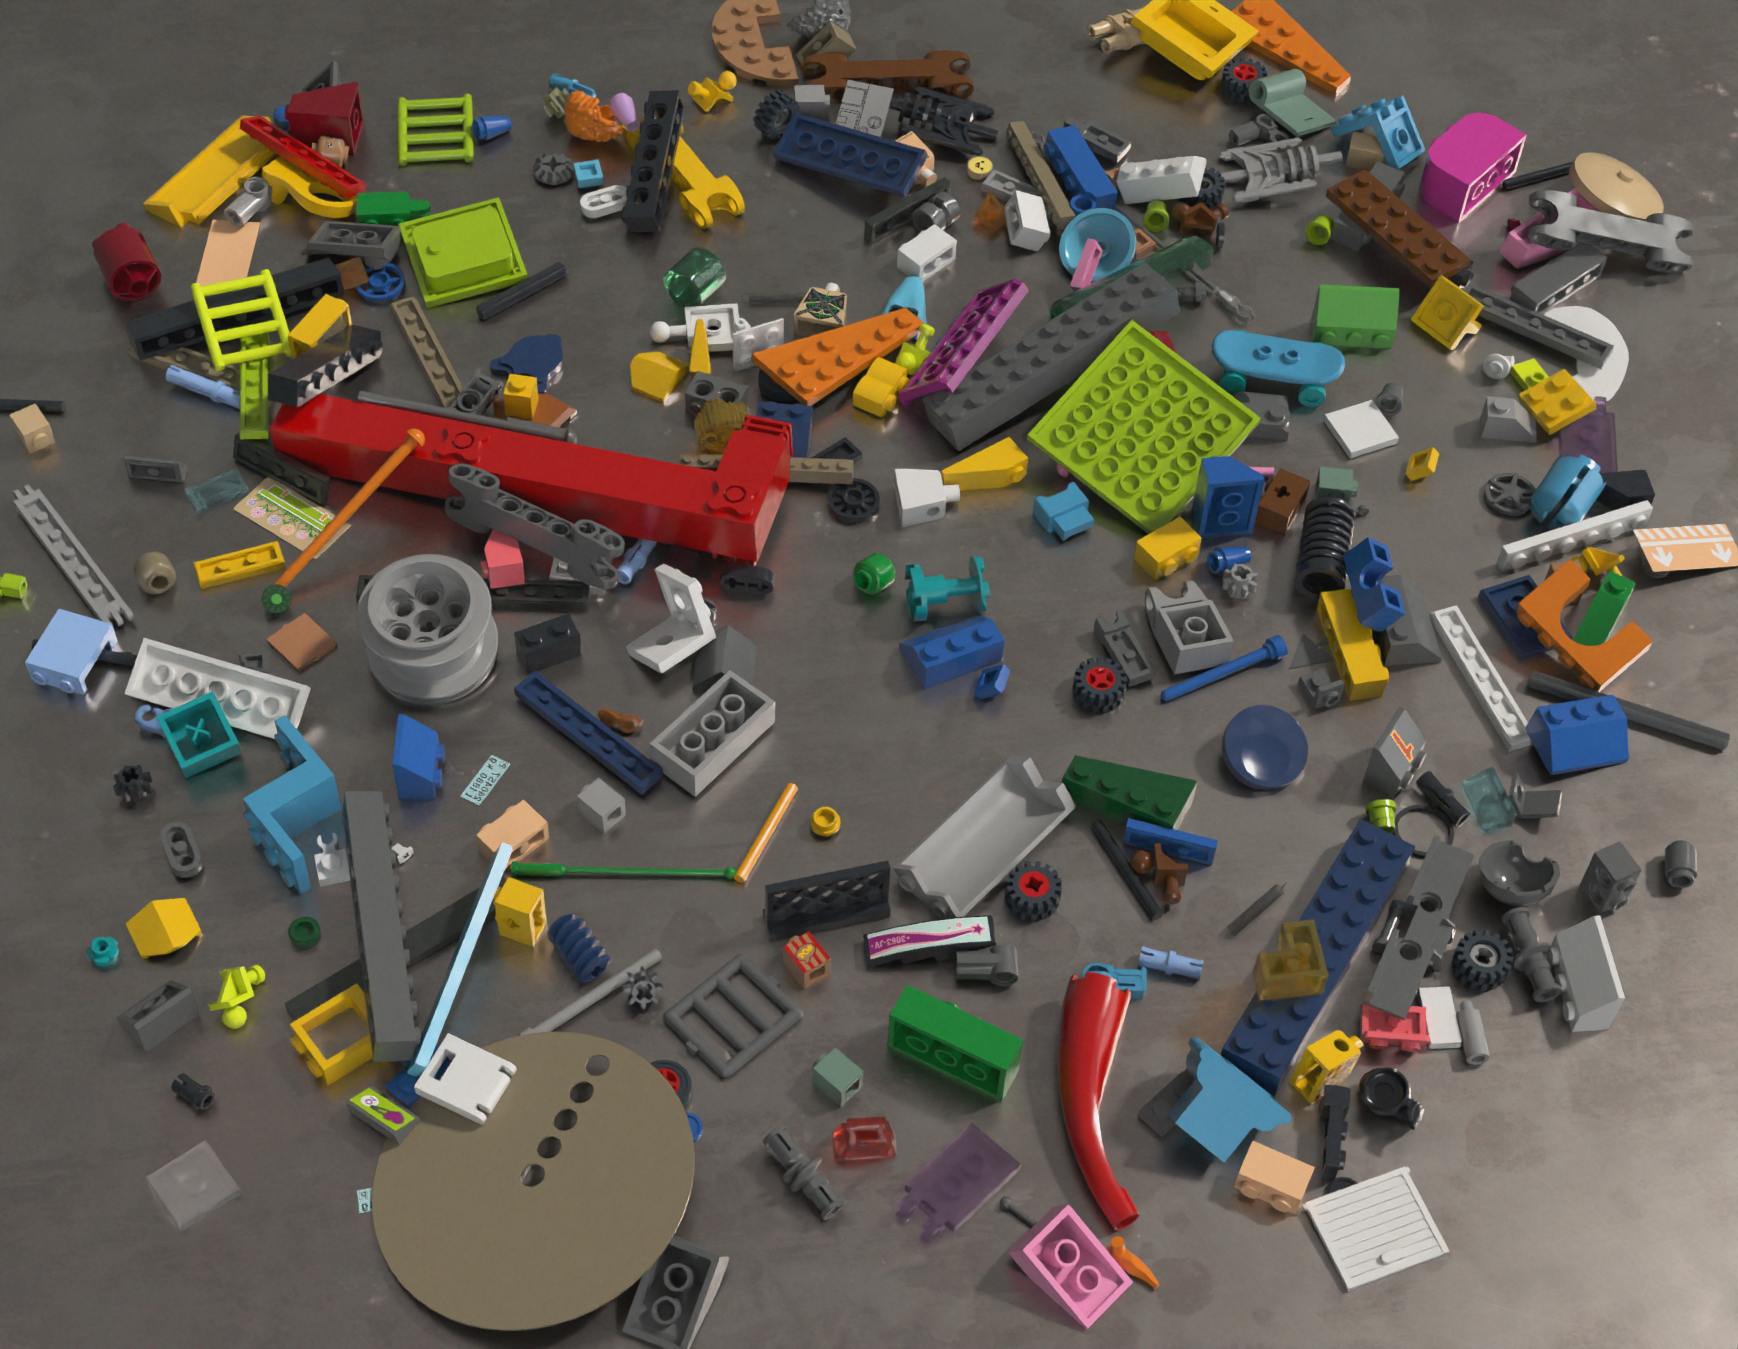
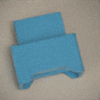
M1074 482L1068 484L1067 490L1051 497L1039 496L1034 499V516L1048 533L1055 530L1063 541L1088 528L1092 529L1094 524V518L1088 512L1089 500Z

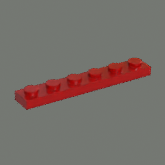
M258 115L241 119L239 129L247 133L250 138L261 142L267 146V149L276 152L287 162L293 163L302 169L304 173L319 180L322 185L336 191L339 196L352 198L357 196L358 193H365L366 184L264 117Z

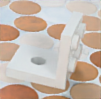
M664 563L657 567L655 572L671 617L626 646L629 656L661 674L716 638L710 620L711 612L704 603L701 594L703 589L699 581Z

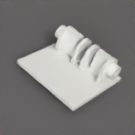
M739 318L734 322L733 371L737 372L756 366L751 361L752 353L784 344L783 318L752 328L743 318Z

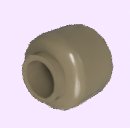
M148 552L142 555L135 563L134 575L142 590L148 594H162L174 585L176 580L175 570L169 558L163 553Z

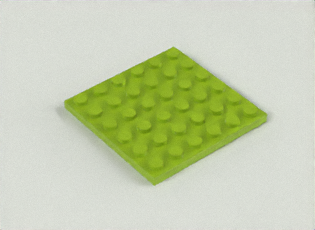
M1131 320L1028 433L1027 440L1146 533L1150 534L1173 521L1194 498L1201 459L1214 456H1231L1260 423L1261 418Z

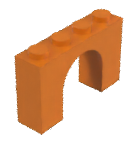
M1569 559L1519 602L1516 610L1518 613L1517 617L1527 628L1532 627L1539 634L1537 637L1545 647H1552L1559 654V661L1566 668H1572L1579 675L1578 678L1585 687L1600 692L1648 651L1653 640L1633 621L1601 645L1585 646L1571 640L1561 626L1560 613L1570 602L1588 588L1591 579Z

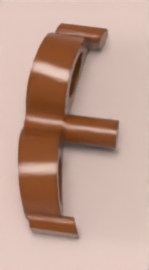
M601 708L598 711V717L608 728L618 724L620 730L625 733L633 732L643 723L642 718L639 719L637 716L626 715L624 712L618 715L609 709Z

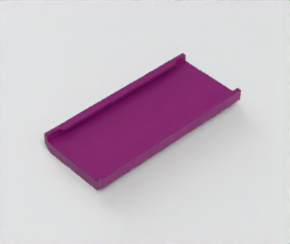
M1012 279L974 293L973 298L962 309L958 318L949 326L942 339L936 343L935 348L924 359L920 368L911 376L904 389L899 392L898 400L904 408L908 407L914 398L947 389L949 393L955 391L1029 291L1022 281Z

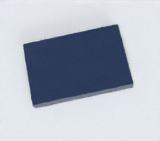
M1530 575L1482 589L1478 595L1520 660L1553 650L1552 647H1545L1537 637L1539 634L1532 627L1527 628L1517 617L1518 613L1516 610L1519 602L1538 587ZM1560 620L1565 634L1572 640L1573 637Z

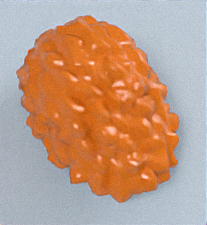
M576 90L570 93L563 108L565 111L564 123L568 132L574 137H579L582 140L607 142L611 138L616 139L618 136L627 134L628 131L617 124L615 116L610 111V105L599 106L598 98H591L589 95H585L583 91Z

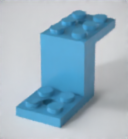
M284 715L274 721L277 734L274 737L282 750L279 752L282 762L287 768L292 766L293 769L244 797L243 802L246 811L243 812V816L250 826L247 832L254 844H261L264 847V854L272 866L276 864L282 870L280 874L289 887L294 885L298 892L303 894L311 889L304 856L291 839L342 808L334 774Z

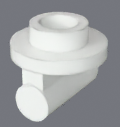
M1491 354L1484 360L1483 370L1492 379H1502L1507 376L1510 367L1514 366V356Z

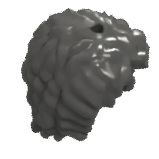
M814 0L815 5L811 8L808 7L806 14L792 17L787 26L790 27L791 31L804 34L809 39L813 38L830 21L847 32L851 21L849 1Z

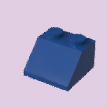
M398 714L392 762L399 799H435L436 788L442 787V769L438 768L439 762H444L445 746L444 744H439L438 732L404 714Z

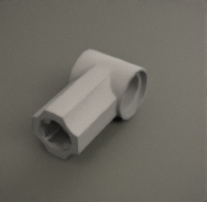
M252 177L246 180L244 183L245 191L224 210L225 217L229 219L231 224L240 227L256 212L265 211L271 206L268 184L264 178Z

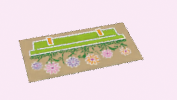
M270 477L262 481L233 508L301 551H304L320 534L327 523L331 522L335 517L334 514ZM345 522L313 558L317 559L352 525Z

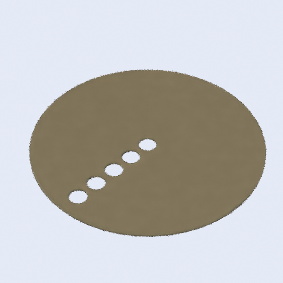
M555 1031L515 1036L481 1048L511 1062L517 1068L513 1076L506 1074L511 1082L491 1114L479 1109V1106L477 1107V1110L483 1112L487 1117L484 1124L476 1123L421 1096L409 1109L406 1108L421 1119L400 1145L387 1137L378 1159L372 1189V1217L375 1234L389 1268L402 1286L418 1301L438 1314L468 1326L502 1331L532 1330L576 1319L603 1306L632 1286L664 1252L676 1233L691 1195L695 1163L693 1135L683 1105L669 1082L647 1060L613 1041L593 1035ZM595 1056H604L610 1062L608 1070L600 1076H592L586 1071L588 1061ZM583 1082L592 1085L594 1093L587 1102L576 1103L571 1100L570 1092L575 1085ZM563 1110H572L578 1117L575 1126L566 1131L558 1130L554 1126L555 1116ZM549 1137L557 1138L561 1142L560 1152L548 1159L539 1156L537 1152L539 1143ZM531 1165L542 1167L545 1176L540 1184L528 1187L521 1182V1174L524 1169Z

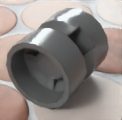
M941 191L930 198L927 203L918 207L912 213V220L919 233L927 230L934 224L944 230L960 218L961 211L953 196Z

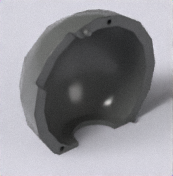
M1514 840L1492 844L1483 851L1479 859L1480 876L1485 889L1492 897L1510 906L1534 905L1551 894L1560 876L1557 861L1546 856L1542 861L1531 860L1525 854L1523 845L1514 842Z

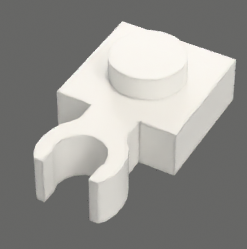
M332 833L333 841L330 844L322 843L321 835L317 837L321 854H316L314 857L320 887L350 881L346 850H338L339 842L336 833Z

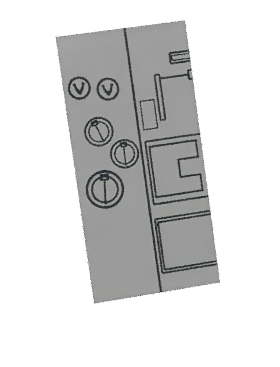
M848 80L836 124L881 137L894 89Z

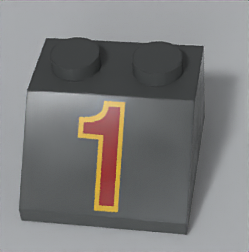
M1398 708L1373 747L1363 782L1394 798L1401 788L1407 789L1414 775L1411 771L1414 767L1417 769L1421 767L1427 754L1423 752L1426 739L1404 708Z

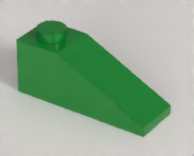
M1609 571L1573 641L1585 646H1597L1605 643L1628 604L1636 582Z

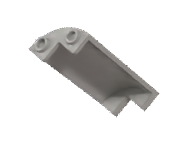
M1010 756L893 867L899 876L898 882L904 890L912 892L919 900L931 908L933 913L940 919L964 917L1076 805L1062 782L1043 781L1030 757Z

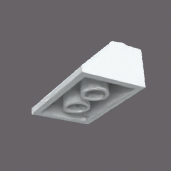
M1187 156L1121 164L1116 182L1125 204L1196 197L1199 194L1207 161L1203 157Z
M1599 915L1593 916L1556 934L1550 946L1551 949L1547 953L1549 965L1554 967L1556 974L1555 983L1560 985L1562 989L1563 1016L1566 1021L1569 1020L1572 1032L1608 1030L1625 999L1601 916Z

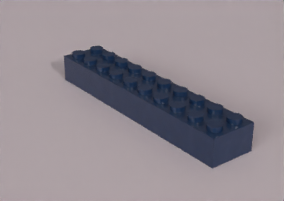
M1359 819L1221 1051L1223 1058L1229 1060L1235 1067L1274 1097L1407 870L1416 847L1362 819Z

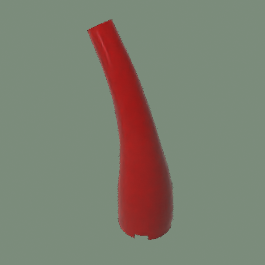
M1086 972L1085 977L1078 979L1073 974L1069 979L1062 1003L1058 1036V1081L1064 1120L1077 1162L1092 1194L1114 1230H1120L1135 1222L1139 1218L1140 1213L1126 1188L1119 1186L1109 1165L1101 1139L1098 1113L1131 999V992L1128 988L1121 991L1115 987L1116 979L1103 974Z

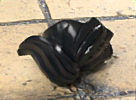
M1391 1067L1372 1069L1360 1079L1359 1089L1362 1100L1372 1112L1382 1116L1396 1115L1397 1119H1401L1404 1124H1408L1412 1130H1415L1416 1124L1423 1120L1422 1115L1425 1112L1422 1108L1423 1104H1419V1101H1416V1099H1411L1410 1083L1397 1069Z

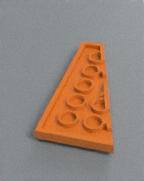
M1244 0L1231 11L1259 31L1256 38L1247 45L1248 47L1289 70H1301L1307 80L1334 95H1337L1350 83L1351 75L1274 0Z
M903 308L752 353L751 361L802 405L811 406L871 366L876 358H883L902 345L903 342L920 333L918 330L919 326L924 322L907 308Z

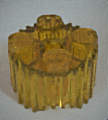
M716 398L715 400L711 399L710 402H705L704 409L698 412L694 424L699 447L703 450V453L723 455L732 431L742 429L741 425L744 422L745 415H749L744 402L731 403L729 401L725 403L723 399Z

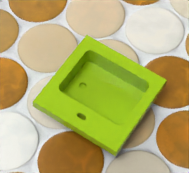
M499 197L398 224L401 228V236L426 309L516 285L528 279V274Z

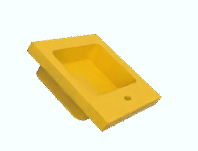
M1152 0L1135 14L1131 21L1132 25L1141 30L1139 38L1144 43L1198 80L1211 78L1252 42L1259 32L1215 0Z

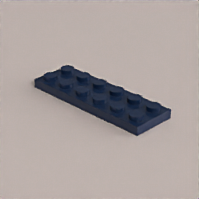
M799 113L794 114L773 152L777 160L905 198L928 157L924 149Z

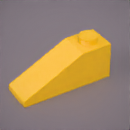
M1008 437L942 470L943 486L958 484L960 491L1006 487L1013 482L1021 481L1027 475L1029 458Z

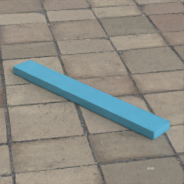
M502 842L492 855L422 1032L420 1046L416 1047L413 1059L408 1067L407 1073L412 1076H420L429 1064L493 901L494 894L513 850L512 846Z

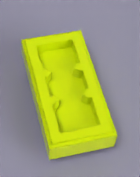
M1534 358L1515 364L1510 369V373L1524 391L1549 377Z

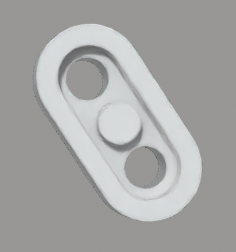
M613 185L585 194L580 200L582 214L589 218H597L622 210L626 206L627 201L626 187Z

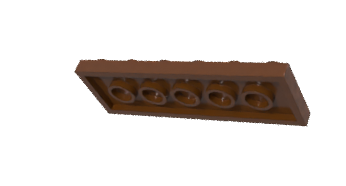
M1366 169L1327 189L1325 197L1430 288L1433 287L1439 276H1444L1448 279L1469 267L1471 259Z

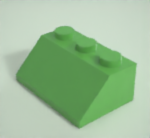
M1319 284L1311 318L1312 343L1320 342L1334 346L1392 348L1397 330L1399 288Z

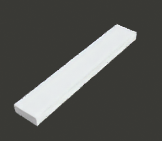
M1457 605L1431 612L1430 619L1508 751L1533 745L1525 730L1528 724L1527 720Z

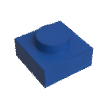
M1004 664L983 670L973 692L980 699L1002 694L1006 688V682L1011 671Z

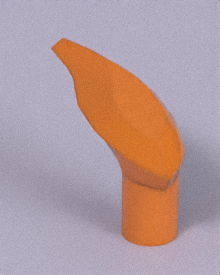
M1113 1237L1111 1239V1246L1106 1247L1109 1254L1123 1270L1143 1279L1156 1289L1159 1283L1150 1269L1136 1255L1125 1248L1122 1237Z

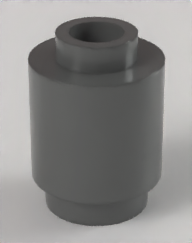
M1683 840L1674 841L1665 848V876L1669 884L1674 887H1689L1697 877L1696 848Z

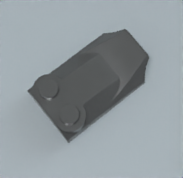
M325 221L308 241V245L301 255L337 254L348 258L364 260V263L372 269H382L393 259L399 250L401 228L400 226Z

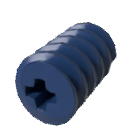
M565 914L549 927L547 937L554 944V948L560 952L561 958L566 961L568 968L573 971V975L581 982L586 983L599 977L611 965L612 958L609 955H605V948L603 946H598V938L595 936L591 937L592 930L589 927H585L586 921L584 919H575V915Z

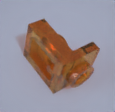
M360 257L335 265L341 274L344 290L369 281Z

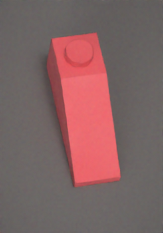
M493 529L484 548L485 561H480L482 578H488L490 589L525 584L523 560L518 540Z

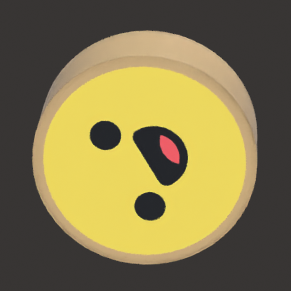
M973 157L968 161L967 174L974 180H985L992 172L993 164L986 157Z

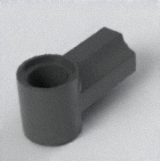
M1001 944L993 946L989 951H956V979H990L995 985H1012L1018 981L1017 949L1011 945Z

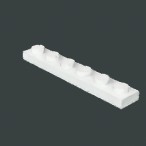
M1646 500L1504 545L1496 564L1502 572L1512 568L1518 569L1534 561H1543L1559 553H1568L1584 545L1590 546L1597 541L1609 537L1615 538L1622 533L1634 529H1642L1647 525L1653 507Z

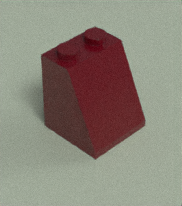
M358 82L293 94L290 104L285 106V120H289L288 134L310 148L312 143L318 142L320 136L341 138L344 140L345 146H349L348 155H354L364 123Z

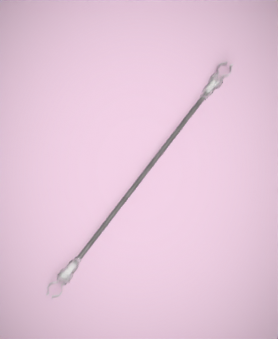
M1032 131V137L1042 141L1041 144L1039 142L1036 144L1043 157L1050 159L1044 153L1043 145L1046 141H1044L1043 135ZM1115 203L1114 209L1124 215L1136 228H1140L1160 248L1202 283L1206 284L1227 311L1236 313V318L1239 321L1247 322L1248 324L1250 318L1240 315L1238 310L1248 312L1251 315V320H1255V315H1253V310L1250 307L1242 306V302L1236 296L1230 295L1224 289L1215 287Z

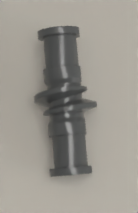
M1526 907L1511 909L1502 916L1503 924L1508 925L1513 944L1517 948L1512 954V957H1514L1513 964L1517 970L1525 971L1527 978L1530 979L1535 991L1533 993L1534 1000L1536 1002L1550 1001L1562 992L1560 985L1554 981L1549 962L1544 957L1551 947L1549 943L1538 942L1537 933L1532 928L1528 918L1530 912Z
M786 1124L778 1126L765 1137L763 1144L766 1147H771L779 1157L780 1163L788 1170L783 1176V1180L786 1183H792L791 1189L793 1192L803 1188L806 1196L809 1199L811 1198L822 1212L820 1216L823 1220L830 1219L846 1205L847 1200L844 1197H839L830 1186L824 1174L818 1171L817 1168L822 1163V1158L818 1157L810 1161L805 1150L788 1133V1126Z

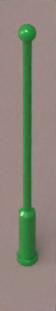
M512 861V877H517V875L562 876L564 873L703 875L725 876L728 879H733L736 873V869L733 867H727L725 870L565 867L563 864L518 863L517 861Z

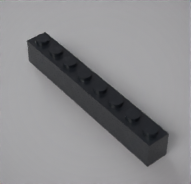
M329 257L271 275L284 315L316 305L325 294L334 298L344 296L341 274ZM261 285L205 296L208 309L266 298L267 295L264 286ZM194 300L124 322L129 342L140 361L206 340ZM271 308L211 320L214 330L217 332L257 324L272 319L273 315Z

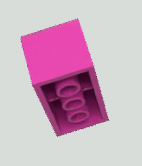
M1472 113L1464 116L1455 125H1450L1440 138L1436 137L1432 141L1419 185V194L1422 200L1459 223L1502 185V180L1508 179L1516 172L1527 134L1491 114Z

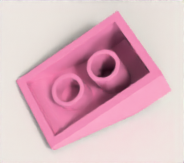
M1069 1204L1052 1207L1008 1251L1025 1274L1085 1329H1088L1133 1283Z

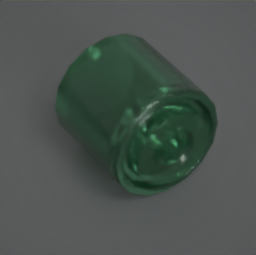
M696 247L692 248L664 274L663 282L668 295L682 308L701 306L725 283L726 273L721 261L715 254L707 249Z

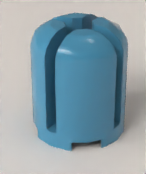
M1565 453L1557 457L1530 499L1531 512L1539 523L1553 510L1564 494H1567V497L1546 528L1554 530L1583 520L1606 485V482L1603 484V479L1599 474L1600 466L1592 459L1582 454L1578 458L1572 456L1563 457Z

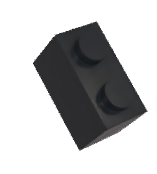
M569 613L514 632L516 653L527 675L582 655L580 633Z

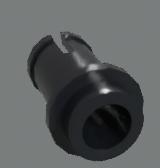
M185 1073L177 1076L178 1079L183 1081V1084L177 1080L173 1081L172 1091L190 1101L194 1109L206 1110L213 1103L215 1094L208 1085H200Z

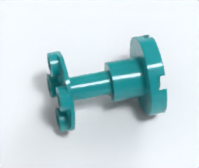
M982 556L970 557L969 577L945 580L943 574L924 577L921 566L918 563L906 565L905 580H911V582H908L906 597L911 618H914L913 621H924L927 619V605L947 603V597L972 594L976 611L978 613L987 611L986 599L990 598V589L988 582H983L982 573H984Z

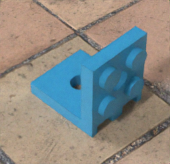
M1404 96L1385 101V98H1380L1372 102L1369 107H1366L1365 104L1359 105L1351 110L1352 113L1339 117V123L1330 128L1333 136L1336 137L1372 125L1388 165L1395 169H1400L1426 151Z

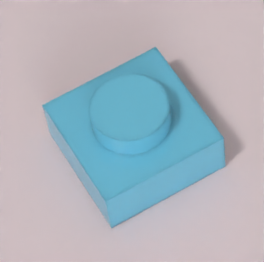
M599 160L573 163L578 188L604 185Z

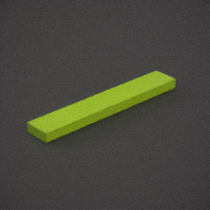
M269 333L241 338V351L269 346ZM269 357L240 363V440L269 439Z

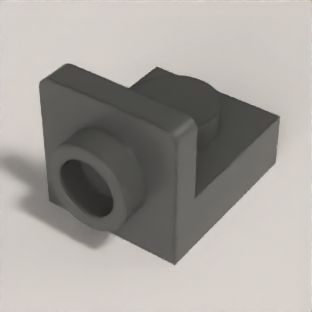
M1326 668L1302 675L1298 681L1314 709L1336 704L1341 700L1345 686L1342 680L1334 682Z

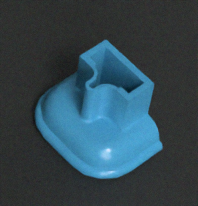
M1192 1037L1189 1039L1188 1045L1191 1049L1186 1057V1067L1195 1080L1167 1114L1176 1125L1225 1163L1252 1128L1260 1131H1270L1275 1129L1280 1123L1288 1124L1291 1121V1114L1229 1060L1223 1058L1199 1038Z

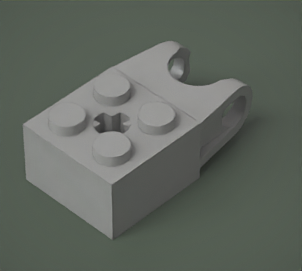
M1194 581L1183 582L1181 589L1182 598L1178 599L1165 596L1156 587L1146 589L1145 608L1151 628L1174 674L1218 667L1229 662L1234 640L1213 601L1205 597Z

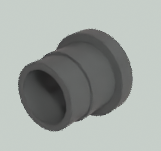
M1388 383L1377 396L1375 404L1383 415L1394 416L1401 411L1403 406L1402 387L1397 383Z

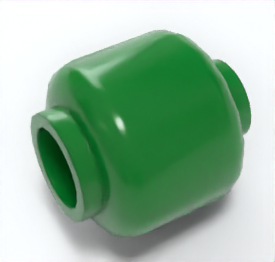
M873 553L856 563L853 579L859 590L874 595L893 584L896 572L893 563L887 556L881 553Z

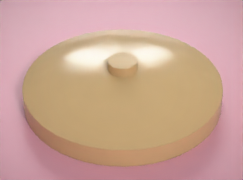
M1587 152L1577 156L1570 166L1569 175L1573 185L1599 211L1646 221L1647 216L1651 214L1663 213V202L1657 190L1646 178L1625 163L1604 154Z

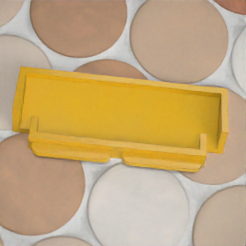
M242 115L143 203L146 211L180 228L189 221L199 225L238 190L246 180L251 178L277 154L239 129L241 119L254 116ZM264 117L265 119L271 122L269 117Z

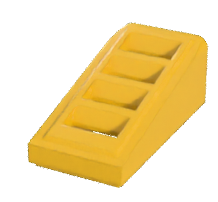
M697 319L695 324L689 364V373L692 378H694L697 371L712 375L707 333L703 319Z

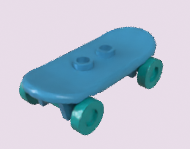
M1243 330L1220 332L1214 337L1212 342L1213 356L1224 367V373L1220 376L1219 386L1230 395H1234V392L1245 391L1247 383L1245 375L1262 379L1304 384L1299 389V402L1306 407H1319L1325 402V384L1338 379L1345 367V358L1342 353L1335 347L1320 342H1304L1248 333Z

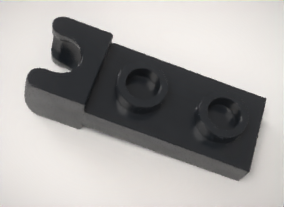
M1325 1085L1324 1095L1320 1098L1319 1119L1325 1120L1321 1180L1333 1181L1338 1170H1344L1346 1151L1341 1150V1140L1345 1141L1347 1136L1348 1121H1345L1350 1107V1089L1344 1086Z

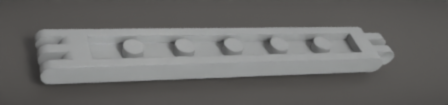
M27 484L23 486L26 495L23 496L19 489L13 491L16 499L13 501L15 508L98 620L112 624L110 620L113 619L119 627L124 624L120 615L124 614L128 621L134 619L132 611L39 488L33 490Z

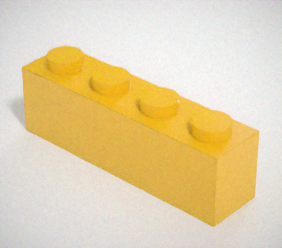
M1352 589L1321 592L1316 611L1325 636L1328 638V644L1340 678L1345 684L1344 689L1348 700L1354 701L1382 697L1386 684L1389 683V672L1386 667H1383L1380 660V648L1378 644H1374L1372 629L1360 624L1357 618V609L1351 594Z

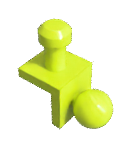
M921 324L918 329L920 334L916 343L903 342L899 355L896 358L895 364L907 368V373L910 375L916 373L923 364L924 359L931 353V351L925 349L930 335L933 336L935 332L934 327Z
M259 965L249 967L247 972L244 966L220 971L223 985L218 1000L209 1004L210 1011L225 1009L222 1014V1020L228 1028L237 1029L246 1022V1011L237 1004L254 997L251 984L258 985L264 982L265 971Z

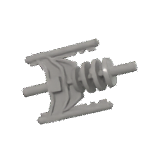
M1298 137L1245 148L1227 149V151L1220 152L1218 156L1219 159L1221 158L1225 162L1234 160L1244 168L1242 170L1221 173V177L1224 176V183L1247 179L1248 185L1246 190L1236 192L1234 197H1232L1235 203H1245L1258 200L1259 198L1316 188L1317 182L1310 180V178L1308 179V171H1311L1313 178L1318 176L1319 165L1342 161V153L1338 151L1317 155L1315 147L1308 146V153L1305 154L1304 148L1300 146L1302 140ZM1291 149H1296L1295 157ZM1276 151H1285V159L1282 160L1280 153L1276 154ZM1297 172H1299L1302 182L1296 181ZM1285 174L1288 175L1289 181L1293 182L1292 184L1284 183Z

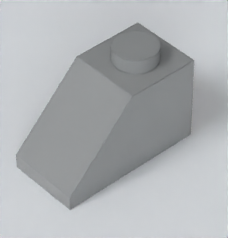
M1487 396L1480 417L1481 438L1536 443L1535 419L1515 399Z

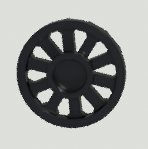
M853 478V484H834L828 492L827 503L831 514L836 518H840L841 521L861 523L876 514L879 508L880 496L874 485L866 480Z

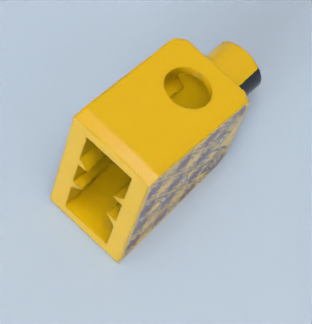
M1336 1030L1306 1047L1289 1083L1311 1105L1324 1095L1325 1085H1339L1350 1075L1360 1054L1364 1051L1362 1041L1357 1036L1348 1038L1342 1031Z

